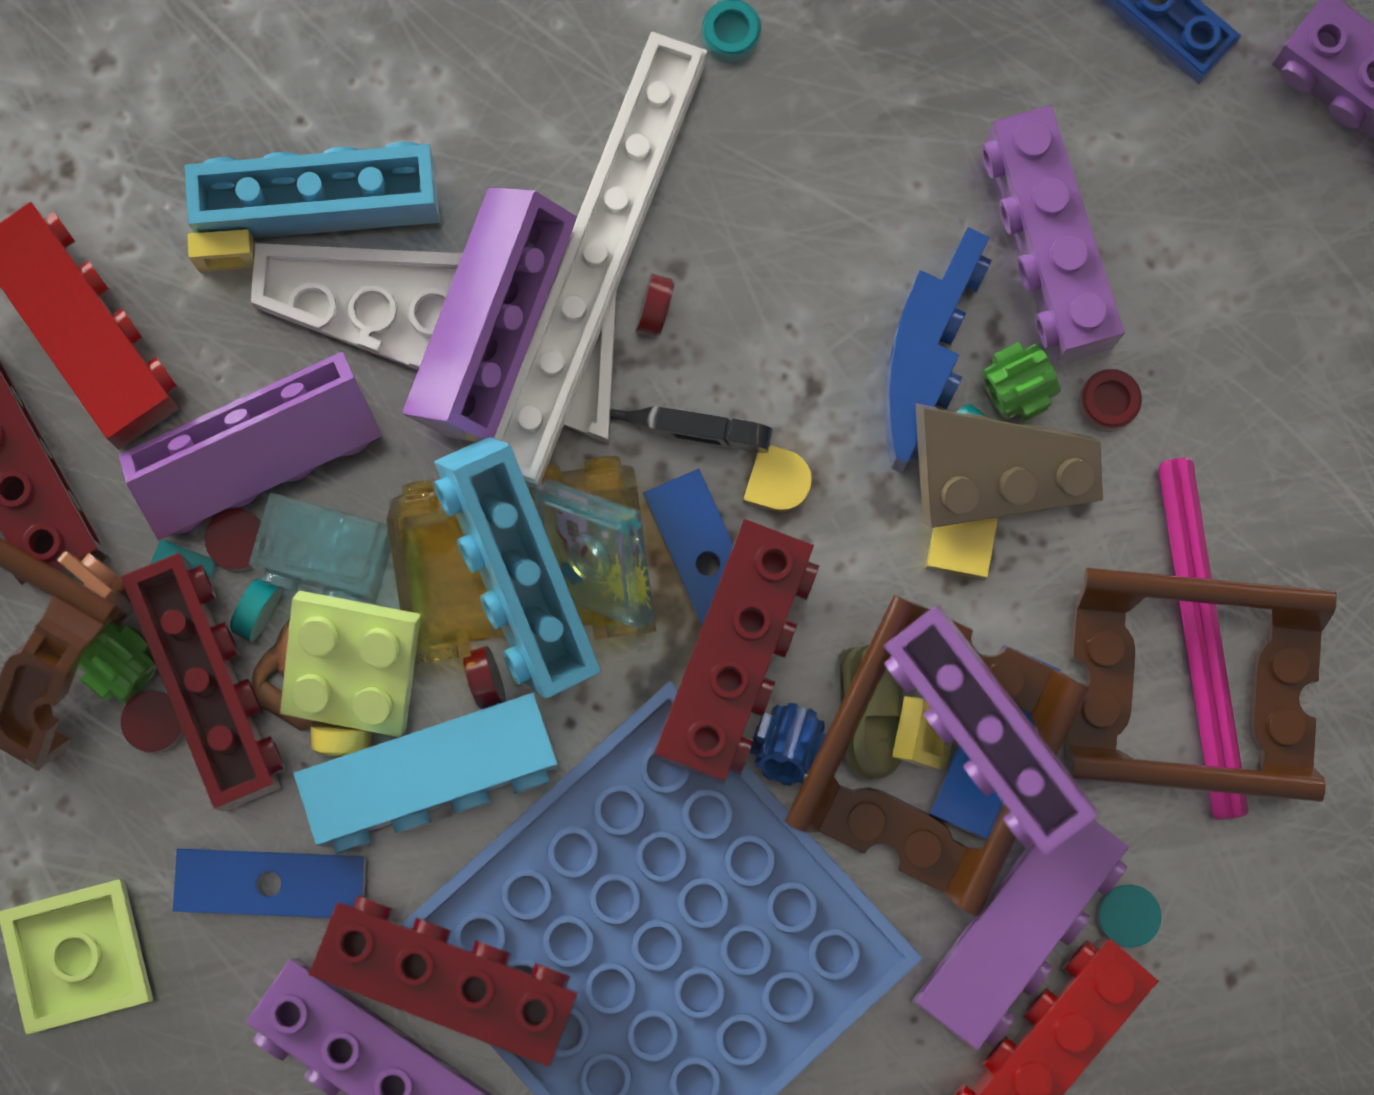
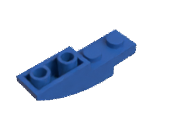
M967 227L942 280L919 270L902 311L892 344L886 377L885 430L891 469L901 474L910 458L919 462L915 403L934 407L938 405L947 410L962 379V376L952 372L960 355L939 345V342L941 341L951 346L966 315V312L956 308L965 288L977 293L992 262L991 259L982 255L990 237Z

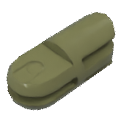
M869 645L844 649L839 654L841 703ZM886 668L844 755L846 764L855 775L870 780L884 778L893 774L902 762V760L892 757L902 710V687L888 668Z

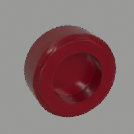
M651 274L642 301L636 332L653 337L661 334L674 290V282H672L671 278Z
M1117 369L1101 370L1092 375L1082 387L1078 399L1079 410L1083 419L1094 429L1102 432H1116L1127 427L1138 415L1142 405L1141 390L1137 382L1126 372Z
M229 509L216 515L209 523L205 532V547L211 559L220 567L232 572H244L256 567L264 559L269 547V536L264 524L254 514L243 509Z
M484 646L466 652L463 657L464 671L471 694L478 708L483 710L506 702L502 678L490 648Z
M155 690L141 692L132 697L122 711L120 720L122 733L128 743L138 750L153 754L163 753L176 746L184 735L169 696L164 692Z

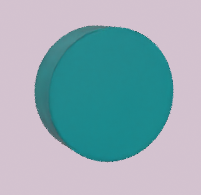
M722 0L714 4L706 12L702 22V40L706 50L714 58L727 63L740 62L750 57L759 45L761 21L755 9L741 0Z
M263 578L255 579L248 586L234 610L230 621L231 632L249 642L255 641L267 625L277 606L281 588Z
M1121 885L1112 888L1107 895L1102 896L1096 909V922L1100 932L1106 939H1111L1120 947H1138L1148 943L1157 934L1161 925L1162 915L1157 899L1148 890L1137 885Z

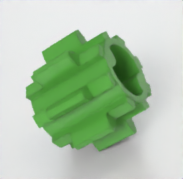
M1017 342L993 354L994 358L990 359L992 365L983 369L981 375L986 391L998 413L1003 416V419L1008 420L1019 415L1021 421L1024 422L1047 411L1048 406L1052 405L1050 398L1058 395L1061 392L1055 370L1045 352L1039 348V345L1034 344L1023 349L1021 343Z
M110 622L90 648L82 655L78 665L85 672L80 681L100 698L109 701L112 697H115L123 704L127 703L142 690L154 676L157 669L145 636L129 624L122 630L113 622Z

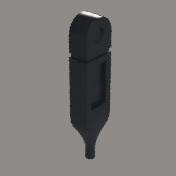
M654 406L634 411L611 409L610 419L626 421L660 437L725 448L734 447L737 450L756 453H768L773 432L771 427L756 422L739 419L729 420L726 417Z

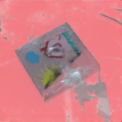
M551 479L534 487L538 515L574 604L639 630L652 622L654 614L641 511Z

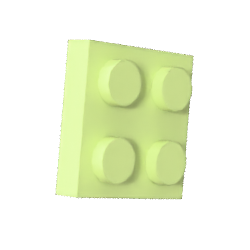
M299 590L292 599L280 714L401 737L407 728L421 614Z
M124 879L110 881L0 911V926L26 1035L153 1001Z

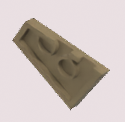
M915 403L922 520L930 528L1103 500L1101 442L1087 435L1029 424L1019 425L993 420L986 416L970 413L961 414L940 410L934 406Z

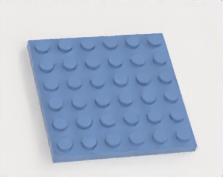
M671 681L664 685L401 924L412 928L417 917L451 930L452 932L448 940L451 944L472 951L475 940L511 953L507 965L531 974L534 964L538 963L570 975L567 988L578 991L579 994L550 1067L490 1045L534 1095H777L923 959L809 833L802 832L785 823L789 811L746 764L741 775L728 771L724 784L654 758L655 748L678 691Z

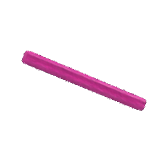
M1191 458L1166 460L1160 464L1158 470L1175 576L1212 579L1194 462ZM1179 601L1205 766L1242 769L1216 604ZM1209 791L1212 814L1215 819L1242 818L1248 814L1249 809L1246 795Z

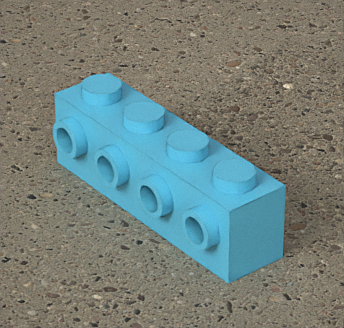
M395 142L386 145L384 148L363 150L353 147H336L328 149L324 153L304 155L292 152H276L268 154L263 158L246 160L217 157L205 160L199 164L184 165L188 225L194 233L249 229L255 239L440 223L436 164L429 144L419 145L414 142Z
M489 436L434 461L441 478L433 483L436 495L445 513L449 517L454 514L457 517L464 534L463 537L457 539L460 554L471 573L477 571L480 573L487 590L486 593L480 595V601L494 629L502 627L510 647L503 651V657L515 682L518 685L525 683L547 699L601 673L511 445Z
M534 693L294 772L293 774L315 844L321 847L333 844L335 854H340L370 844L372 841L369 832L393 825L395 834H399L431 823L428 813L430 811L452 804L455 814H459L489 804L491 801L488 792L512 785L514 794H518L550 783L547 772L559 769V765Z

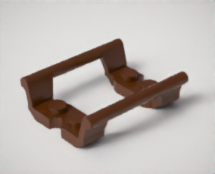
M0 537V567L52 597L42 619L36 624L31 636L25 644L7 659L0 675V749L39 771L51 759L59 760L70 745L71 739L56 731L59 720L53 716L52 706L59 704L69 694L82 655L110 624L117 612L118 605Z
M1086 567L1083 585L1076 597L1070 661L1078 663L1084 669L1087 679L1085 686L1090 689L1064 740L1065 760H1068L1070 764V775L1073 779L1322 802L1325 796V778L1314 768L1316 718L1309 716L1303 711L1300 706L1299 697L1305 685L1319 681L1321 634L1334 615L1337 602L1336 591ZM1154 598L1272 610L1267 642L1257 652L1252 671L1249 730L1252 742L1256 749L1260 751L1261 771L1134 759L1116 749L1117 735L1121 734L1128 725L1132 710L1136 651L1134 639L1125 627L1126 613L1131 611L1142 600Z
M894 594L794 800L785 823L802 832H821L864 854L870 847L876 844L890 845L899 855V871L944 892L956 906L970 914L979 916L1017 838L1003 819L1010 812L1005 804L984 848H968L953 839L947 825L929 815V813L879 789L871 787L857 788L855 790L839 785L834 777L887 668L884 662L892 657L884 645L931 610L914 601H908ZM951 619L973 647L971 640L973 629ZM1007 645L1001 652L995 655H984L975 650L1017 706L1032 714V719L1040 736L1057 756L1090 688Z

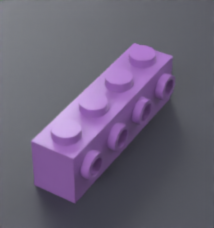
M1319 0L1271 65L1280 70L1282 79L1290 87L1301 93L1310 92L1328 105L1330 114L1339 123L1352 129L1359 128L1374 139V24L1341 0Z
M1052 105L993 121L986 142L982 144L983 160L990 178H997L1003 197L999 202L1002 221L1009 235L1014 234L1021 254L1017 258L1018 270L1025 290L1027 292L1032 291L1039 311V313L1035 314V322L1043 347L1051 349L1055 365L1113 349L1125 332Z
M488 187L402 411L403 415L446 437L474 442L489 436L495 437L577 216L535 190Z
M342 351L118 455L129 490L157 540H161L173 533L183 534L196 528L204 519L227 508L245 506L252 502L258 494L283 482L301 480L308 476L315 467L339 456L357 454L365 449L371 441L382 437V434Z
M940 605L932 608L884 645L892 656L884 662L891 674L907 693L915 687L931 707V709L924 713L930 725L947 745L956 739L971 759L963 765L965 770L986 796L995 791L1010 810L1003 819L1025 848L1035 843L1045 856L1098 817L1097 808Z
M1092 820L1045 856L1035 843L1026 848L987 899L979 916H975L911 1002L970 1048L978 1050L984 1041L993 1047L1012 1024L1015 1016L1008 1012V1009L1020 993L1024 991L1027 995L1031 996L1050 973L1053 966L1045 960L1058 942L1062 941L1068 946L1088 922L1090 915L1084 912L1083 909L1098 890L1104 896L1107 895L1127 869V865L1120 861L1129 846L1098 822Z
M298 958L288 960L245 1022L258 1031L253 1041L259 1047L281 1061H284L288 1054L309 1067L304 1077L328 1095H337L340 1090L347 1095H493L340 987L310 976L311 967Z

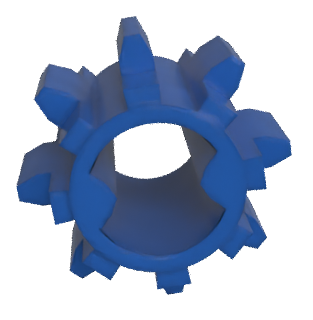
M788 703L787 706L782 707L776 705L772 708L771 714L764 712L758 727H756L750 753L757 755L754 762L755 767L761 768L765 778L768 780L774 779L782 782V785L788 786L796 782L803 784L826 736L823 733L825 728L824 721L817 718V712L811 708L807 710L799 707L797 703Z

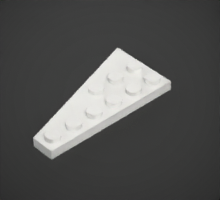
M255 243L251 303L254 308L419 370L463 253ZM617 290L563 425L606 443H609Z

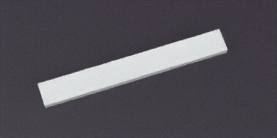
M652 31L576 219L494 437L511 445L526 485L536 490L539 489L707 61V50Z

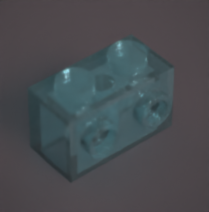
M270 492L249 564L256 571L264 573L262 583L277 587L283 591L297 593L300 584L322 589V595L356 602L362 600L376 604L396 534L388 524Z

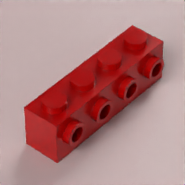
M29 202L0 222V287L105 438L118 450H121L179 410V407L169 395V392L178 386L157 357L146 362L134 344L143 339V336L123 308L112 314L100 297L110 289L89 260L81 265H78L67 247L76 241L57 214L53 212L44 217L35 205Z
M1098 939L1094 944L1086 940L1065 963L1063 969L1069 974L1052 993L1048 988H1045L1028 1006L1022 1016L1028 1023L1013 1040L1005 1036L986 1056L982 1066L987 1071L974 1087L970 1089L965 1084L954 1095H1064L1159 981L1111 939Z

